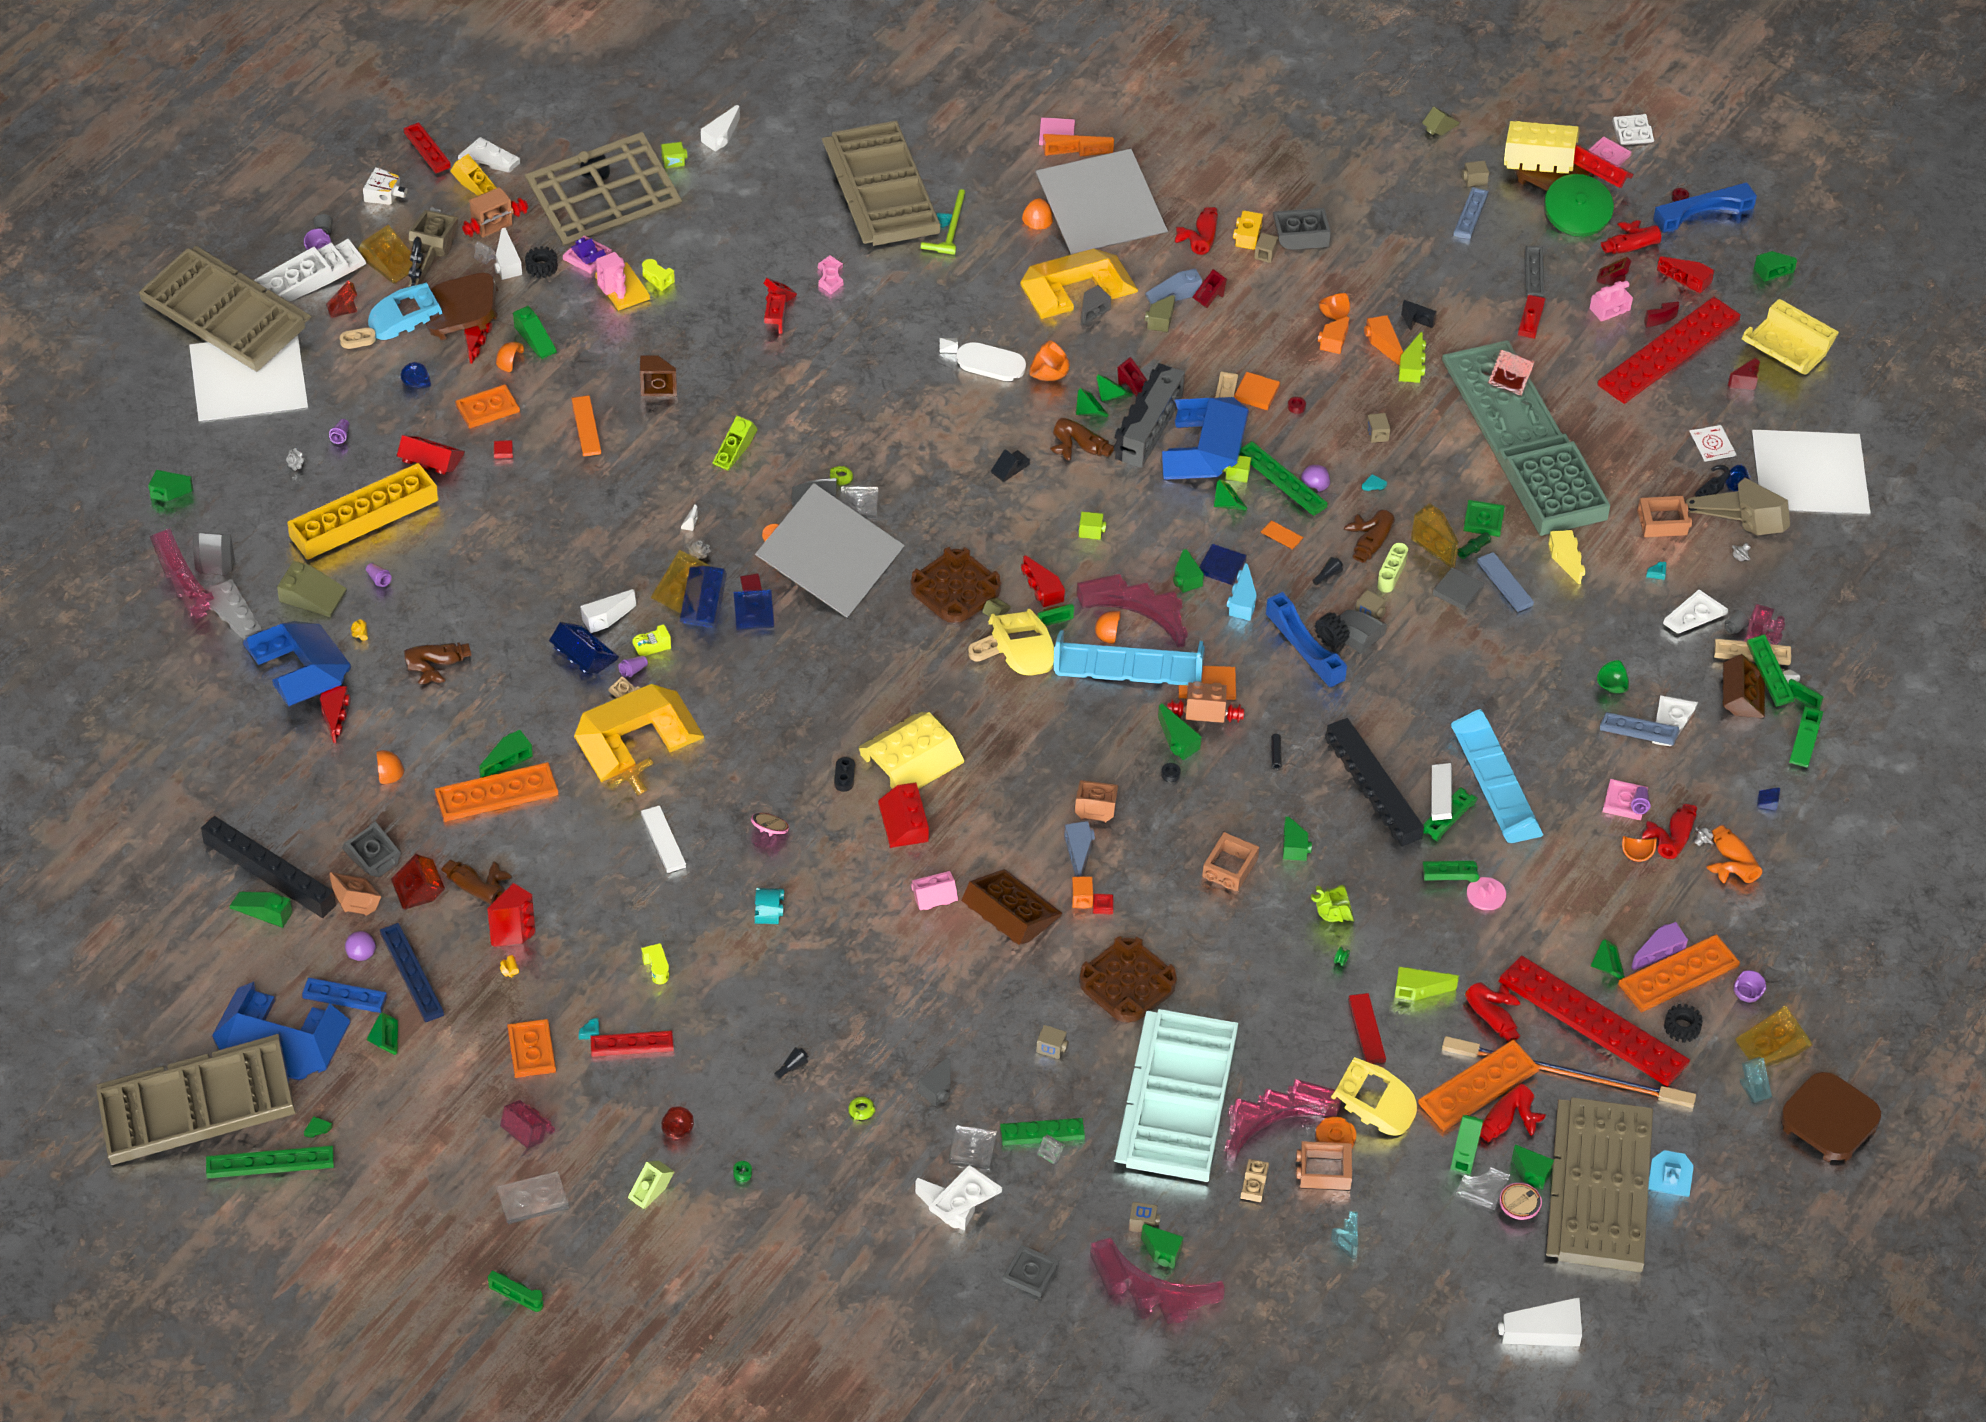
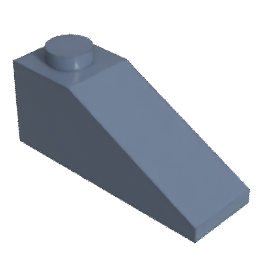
M1196 268L1182 271L1147 291L1145 295L1150 304L1171 295H1175V301L1191 298L1201 286L1202 279Z
M1088 821L1065 824L1064 838L1075 877L1083 876L1091 851L1092 840H1095L1093 828L1090 829Z

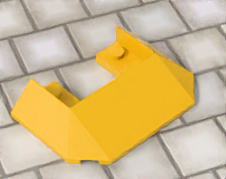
M1094 248L1029 266L1020 282L1021 287L1041 319L1074 310V305L1062 286L1092 278L1095 285L1102 288L1111 296V299L1138 292L1137 287L1117 255Z
M649 684L583 712L574 738L599 780L603 782L636 767L634 759L620 738L624 734L652 723L669 752L704 738V735L677 691Z

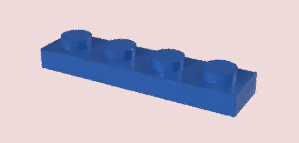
M308 978L302 992L303 999L381 1013L387 999V993Z

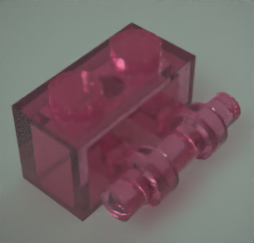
M1756 604L1749 621L1745 642L1748 639L1765 634L1767 640L1771 641V644L1778 645L1782 640L1781 632L1785 628V618L1778 616L1777 620L1774 621L1772 620L1774 609Z
M521 1100L504 1106L500 1126L526 1148L542 1143L545 1131L549 1134L554 1133L555 1127L551 1125V1121L541 1117L535 1108L529 1107Z

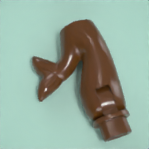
M1060 418L1054 427L1053 435L1062 444L1052 446L1050 450L1056 454L1063 455L1067 461L1071 460L1072 455L1071 437L1076 440L1081 449L1093 455L1098 454L1097 456L1104 455L1109 457L1114 451V446L1109 444L1108 440L1073 420Z
M1379 510L1372 519L1364 522L1360 514H1357L1354 517V522L1344 527V530L1352 532H1366L1356 543L1355 553L1353 554L1355 560L1365 563L1383 545L1395 522V517L1387 510Z
M457 642V646L455 643L421 645L404 650L407 670L423 673L418 681L419 684H428L431 681L436 683L446 681L426 661L439 665H451L458 661H463L465 657L471 656L469 643L460 645V642Z
M449 860L442 867V872L447 874L448 879L452 880L462 890L487 902L489 905L505 891L504 887L498 884V881L512 878L508 872L500 871L499 865L495 861H493L486 883L482 881L476 870L466 864H462L460 861L454 862Z

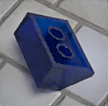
M710 566L690 567L680 623L717 628L727 577L725 569Z
M560 622L549 639L554 645L555 650L567 655V660L579 665V669L586 674H598L619 658L615 652L582 625Z

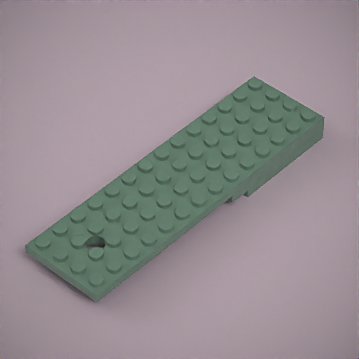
M1508 340L1442 356L1445 367L1540 536L1550 534V531H1564L1608 520L1610 503L1574 441L1570 442L1567 435L1562 434ZM1484 372H1488L1490 375H1493V376H1488V375H1485V374H1483V373H1484Z

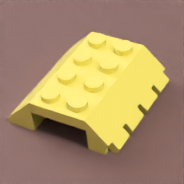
M1510 121L1504 165H1507V169L1519 170L1520 163H1523L1522 170L1536 171L1537 165H1540L1539 171L1554 172V166H1557V173L1569 174V171H1573L1574 154L1580 128L1570 125Z
M1778 299L1769 308L1767 319L1753 332V328L1749 327L1744 332L1742 340L1807 375L1826 356L1839 332Z
M930 712L914 714L905 719L904 722L891 727L889 731H884L874 737L873 740H869L859 746L860 755L866 762L870 761L871 756L890 777V787L892 789L897 785L915 782L918 789L964 763V759L953 736Z

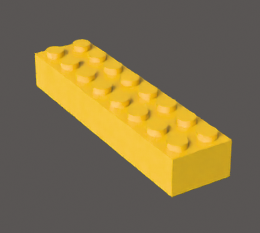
M417 463L288 521L289 537L304 557L309 560L438 501L437 485L421 465Z

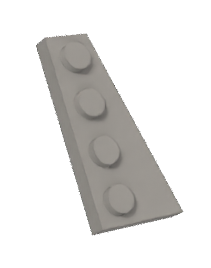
M232 579L197 592V597L207 603L211 610L218 613L223 621L229 623L230 627L244 640L249 636L262 632V628Z

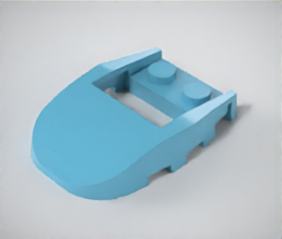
M423 283L400 289L381 300L371 310L368 325L369 328L375 331L377 339L387 340L399 336L401 331L407 330L410 332L414 330L415 325L420 322L425 324L430 321V316L436 313L442 314V310L428 284ZM408 297L410 299L414 298L420 310L403 316L397 306L401 303L400 300Z

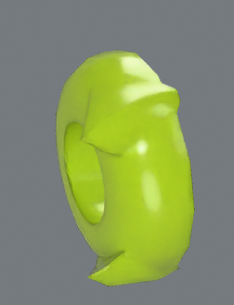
M837 466L830 469L829 478H837V485L842 486L849 484L853 480V473L848 467ZM844 472L846 475L838 476L837 473Z
M857 1097L849 1104V1114L854 1119H868L875 1113V1105L867 1097ZM860 1103H864L867 1105V1108L864 1110H859L856 1108V1106Z

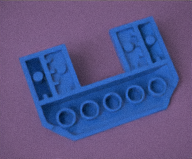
M1234 397L1175 400L1178 409L1175 419L1176 428L1202 427L1198 447L1169 448L1168 451H1162L1164 480L1218 477L1223 473L1222 470L1228 466L1233 467L1236 465L1248 418V408Z
M300 621L282 623L249 636L243 641V645L258 665L292 651L305 667L272 680L273 686L288 706L342 685L344 675L351 669V664L320 624Z
M254 982L237 988L212 1035L219 1050L279 1034L288 1078L302 1080L307 1078L308 1074L327 1070L351 1023L350 1019L329 1003L326 1010L312 1007L301 1029L296 1030L265 1021L275 1003L274 996L257 992Z

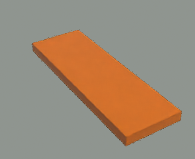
M548 762L434 789L444 822L558 795V789Z
M1715 934L1619 980L1618 985L1642 1013L1738 967L1740 961L1719 936Z
M1513 1039L1418 1099V1104L1444 1132L1462 1121L1463 1114L1470 1116L1539 1072L1540 1067Z

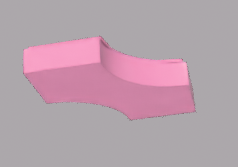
M831 255L818 263V269L823 273L819 280V286L830 294L843 286V279L838 274L843 268V263Z

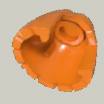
M1049 340L1041 346L1040 351L1035 355L1029 374L1033 378L1043 381L1062 379L1070 369L1067 355L1054 341Z

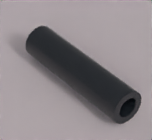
M1273 734L1271 736L1272 768L1280 769L1282 767L1281 735Z

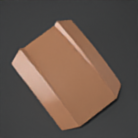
M1080 780L1076 796L1075 813L1081 820H1101L1106 823L1114 817L1118 785Z
M330 872L332 888L345 913L349 911L367 916L376 910L381 895L366 878Z

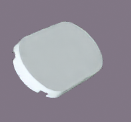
M966 343L956 353V361L963 370L1003 381H1012L1014 378H1020L1026 370L1025 359L1020 354L981 343Z

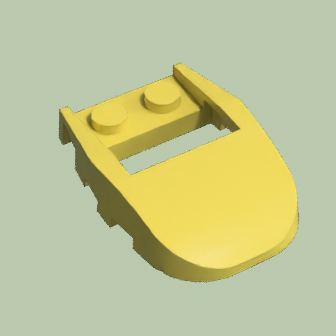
M1027 609L1026 612L998 616L991 614L988 623L993 624L994 630L992 635L997 640V648L1000 653L1005 654L1007 657L1006 662L1014 671L1023 675H1037L1047 673L1053 668L1054 645L1045 624L1031 609ZM1030 630L1040 633V636L1010 640L1008 636L1009 633Z
M1355 1057L1350 1062L1331 1096L1333 1099L1338 1097L1346 1103L1344 1108L1350 1113L1355 1112L1362 1118L1361 1121L1363 1123L1376 1125L1379 1131L1389 1135L1405 1133L1416 1116L1417 1104L1415 1096L1402 1081L1386 1069ZM1368 1074L1371 1076L1374 1074L1388 1084L1375 1109L1355 1098Z

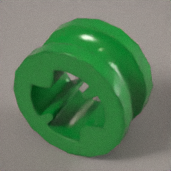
M1339 947L1334 963H1340V966L1344 967L1349 958L1350 950L1344 951L1343 947Z
M746 1161L737 1162L733 1167L734 1178L739 1182L750 1180L752 1177L751 1164ZM742 1169H745V1170H746V1171L743 1172V1174H740V1173H739V1172L742 1171Z

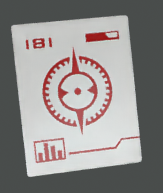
M1721 425L1689 431L1705 462L1737 456Z

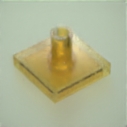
M649 757L608 781L607 784L612 789L625 780L626 782L629 781L636 796L648 790L640 779L639 772L654 763Z

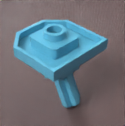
M1662 1151L1652 1158L1649 1190L1689 1197L1694 1165L1683 1153Z

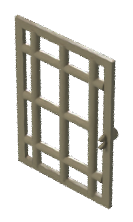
M643 132L588 152L582 151L577 156L525 174L527 182L563 246L575 243L576 240L581 239L583 236L591 237L682 203V199ZM638 141L641 143V146L631 150L628 145ZM619 148L623 150L620 154L557 177L553 173L575 164L580 165L581 162L586 163L589 159ZM646 152L654 167L642 171L634 155ZM627 158L635 174L605 184L597 169ZM590 172L598 187L567 198L560 183ZM658 173L666 188L654 192L646 177ZM545 175L548 176V180L537 184L535 179ZM639 179L647 195L617 205L609 190ZM553 186L561 201L549 205L541 190ZM602 193L610 208L579 219L571 204ZM667 194H670L672 197L663 202H660L658 199ZM648 201H652L654 204L625 216L621 213V211ZM565 207L573 222L561 226L553 211ZM613 214L617 218L587 230L583 226ZM575 228L578 229L579 233L567 237L565 232Z

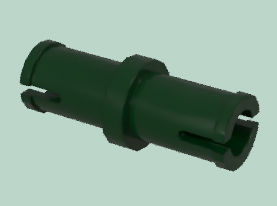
M1483 533L1475 539H1470L1466 545L1457 550L1458 556L1461 559H1465L1472 553L1479 552L1483 546L1491 542V537L1488 533Z

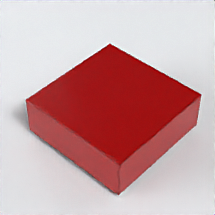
M512 440L494 441V459L513 458Z
M1093 894V914H1113V894Z

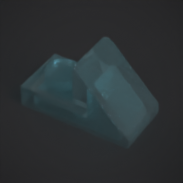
M1758 1057L1743 1062L1742 1067L1745 1078L1740 1079V1083L1751 1101L1756 1103L1771 1098L1772 1094L1764 1059Z
M1349 1211L1348 1219H1344V1229L1333 1228L1331 1234L1332 1242L1352 1259H1356L1358 1250V1212Z

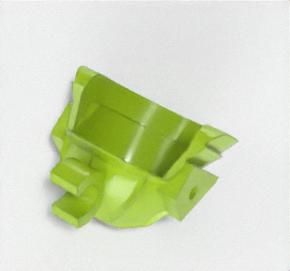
M1344 885L1332 889L1327 887L1324 891L1321 886H1316V892L1320 894H1311V900L1316 902L1318 913L1324 920L1329 922L1354 921L1352 908Z

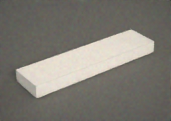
M1451 763L1432 765V820L1451 819L1452 765Z
M660 806L642 810L641 816L667 873L686 868L684 858Z

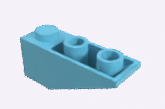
M1245 563L1243 570L1238 572V583L1233 585V596H1229L1227 607H1229V616L1250 621L1255 610L1257 595L1248 564Z

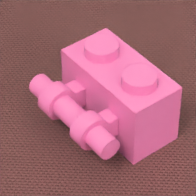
M616 252L597 258L598 286L605 295L616 292L618 298L623 299L626 293V286L624 285L626 280L624 274L625 262L623 258L619 257Z
M1627 280L1623 282L1618 281L1610 287L1605 286L1592 296L1590 309L1601 322L1631 310L1633 297L1625 290V288L1629 287Z
M950 871L912 880L911 889L914 891L915 901L919 910H928L935 906L948 905L958 901L955 880Z

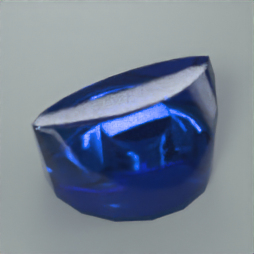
M409 363L402 369L400 375L405 385L413 388H427L431 386L430 376L425 366L421 363Z
M1743 465L1734 466L1730 470L1731 473L1730 477L1726 480V486L1734 492L1738 491V483L1744 478L1750 480L1748 469Z

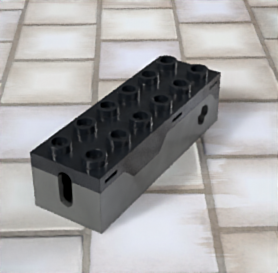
M1158 363L1155 369H1152L1149 380L1145 381L1142 392L1137 394L1135 404L1130 406L1128 416L1123 418L1121 428L1116 430L1115 439L1117 441L1114 446L1116 460L1140 468L1144 466L1177 408L1175 400L1183 398L1184 371Z

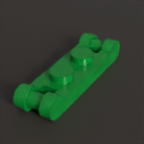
M1460 787L1452 795V818L1432 820L1431 816L1423 824V833L1431 835L1432 839L1438 842L1443 834L1470 807L1475 805L1478 797L1473 794L1469 795L1465 789Z

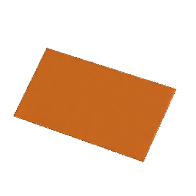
M1272 520L1261 531L1264 535L1292 550L1304 538Z

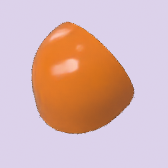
M1037 198L1025 208L1022 220L1030 228L1045 229L1053 223L1051 207L1045 200Z
M1346 293L1334 294L1318 302L1321 312L1333 320L1347 317L1350 310V302Z
M508 342L501 346L497 353L496 365L501 370L511 372L513 370L515 353H523L524 345L519 342Z
M1109 611L1097 619L1095 633L1101 641L1110 644L1115 643L1121 611Z
M376 751L380 783L389 784L398 781L404 774V766L399 757L391 751Z
M1623 836L1622 848L1629 859L1642 862L1654 854L1657 838L1640 840Z

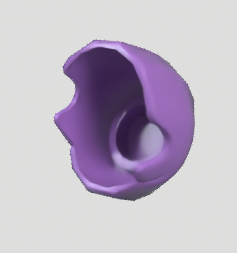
M312 229L304 237V245L307 250L312 247L318 250L332 243L329 234L325 233L322 229Z
M1310 465L1301 474L1302 482L1309 488H1316L1318 492L1323 491L1330 485L1329 472L1321 465Z
M363 931L352 933L348 936L345 943V951L348 957L356 961L367 960L376 949L373 937Z
M1746 970L1735 980L1733 990L1740 1000L1747 1003L1755 1002L1765 992L1766 982L1760 973L1754 970Z

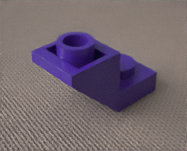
M583 237L575 241L576 245L571 246L575 254L585 264L592 263L597 258L606 255L604 249L597 250L592 238L586 240Z

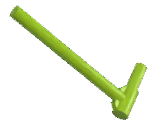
M963 189L958 191L946 241L939 244L922 242L921 249L938 251V253L956 254L957 246L952 242L965 195Z

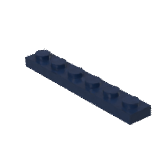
M399 923L380 929V935L424 1022L426 1023L444 1016V1011Z

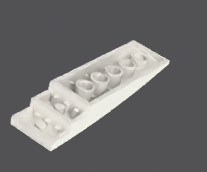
M346 239L336 246L329 243L318 250L312 247L254 281L267 288L266 291L269 289L290 302L364 266L366 262L350 240Z

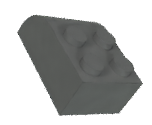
M1324 208L1273 212L1278 239L1284 248L1295 250L1329 247L1331 231Z

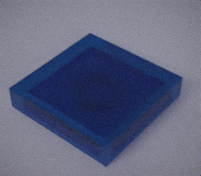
M1212 544L1199 568L1204 576L1233 585L1239 570L1242 569L1246 561L1247 555Z
M771 590L734 592L736 630L774 628Z

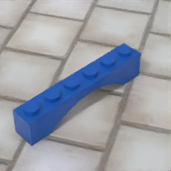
M1743 183L1655 207L1653 220L1662 233L1678 229L1687 218L1703 211L1730 210L1742 212L1753 209L1757 195L1748 183Z
M1284 592L1268 598L1266 615L1330 688L1345 681L1347 665L1337 653L1326 650L1311 636L1302 623L1294 604Z

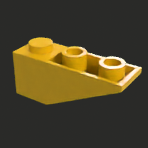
M469 154L456 161L450 170L463 186L477 196L497 188Z

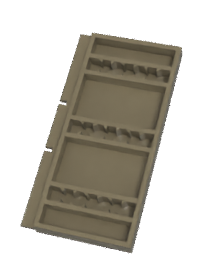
M897 121L832 132V136L822 138L864 244L872 242L873 246L940 233V222Z
M197 245L192 249L187 248L139 291L141 301L256 372L305 328V323L312 317L269 289L266 291L267 288L241 272L238 274L239 271Z
M279 1034L212 1052V1058H209L207 1053L168 1064V1070L161 1066L97 1084L96 1091L107 1155L111 1165L296 1114Z
M1571 1097L1570 1101L1558 1100L1554 1157L1561 1159H1553L1551 1195L1558 1197L1551 1196L1547 1256L1558 1257V1261L1634 1272L1643 1271L1653 1108Z

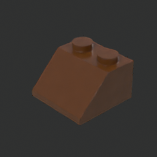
M640 355L641 396H677L676 368L658 355Z

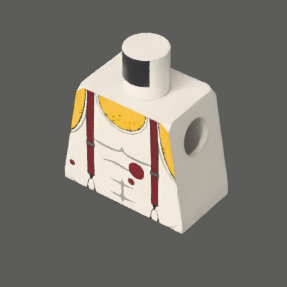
M375 167L363 188L364 202L390 205L393 204L397 196L405 198L407 188L401 187L398 175Z

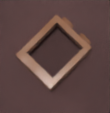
M1683 496L1639 499L1637 512L1644 537L1688 535V530L1692 527V519L1688 517V504L1685 503ZM1678 510L1681 520L1653 521L1651 512Z
M1224 832L1203 865L1202 877L1238 892L1258 860L1259 846ZM1221 851L1245 860L1237 874L1214 865Z
M1301 1142V1149H1297L1296 1162H1300V1167H1297L1296 1179H1300V1188L1350 1190L1352 1182V1144ZM1306 1158L1341 1159L1342 1175L1306 1174Z

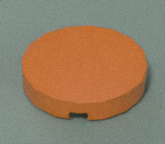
M1329 1117L1322 1120L1316 1127L1315 1140L1316 1142L1352 1144L1353 1148L1356 1143V1130L1351 1123L1349 1124L1342 1117Z

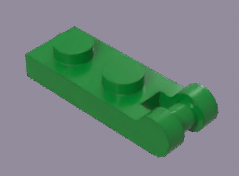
M1423 861L1422 864L1424 880H1468L1470 882H1477L1479 880L1478 866L1475 861Z
M493 1270L488 1275L490 1289L535 1312L543 1309V1294L540 1290H530L524 1284L516 1283L505 1274L497 1273Z

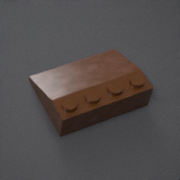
M1005 869L969 881L961 900L969 909L977 912L985 921L990 922L998 931L1007 935L1018 945L1033 940L1062 915L1061 911Z

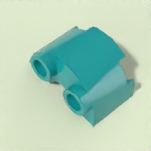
M756 889L755 924H779V916H783V904H780V900H784V889Z

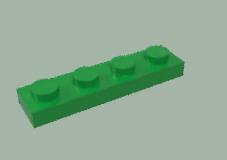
M1766 635L1748 639V648L1775 706L1778 707L1794 702V695Z
M1083 1118L1000 1124L1002 1146L1085 1140Z

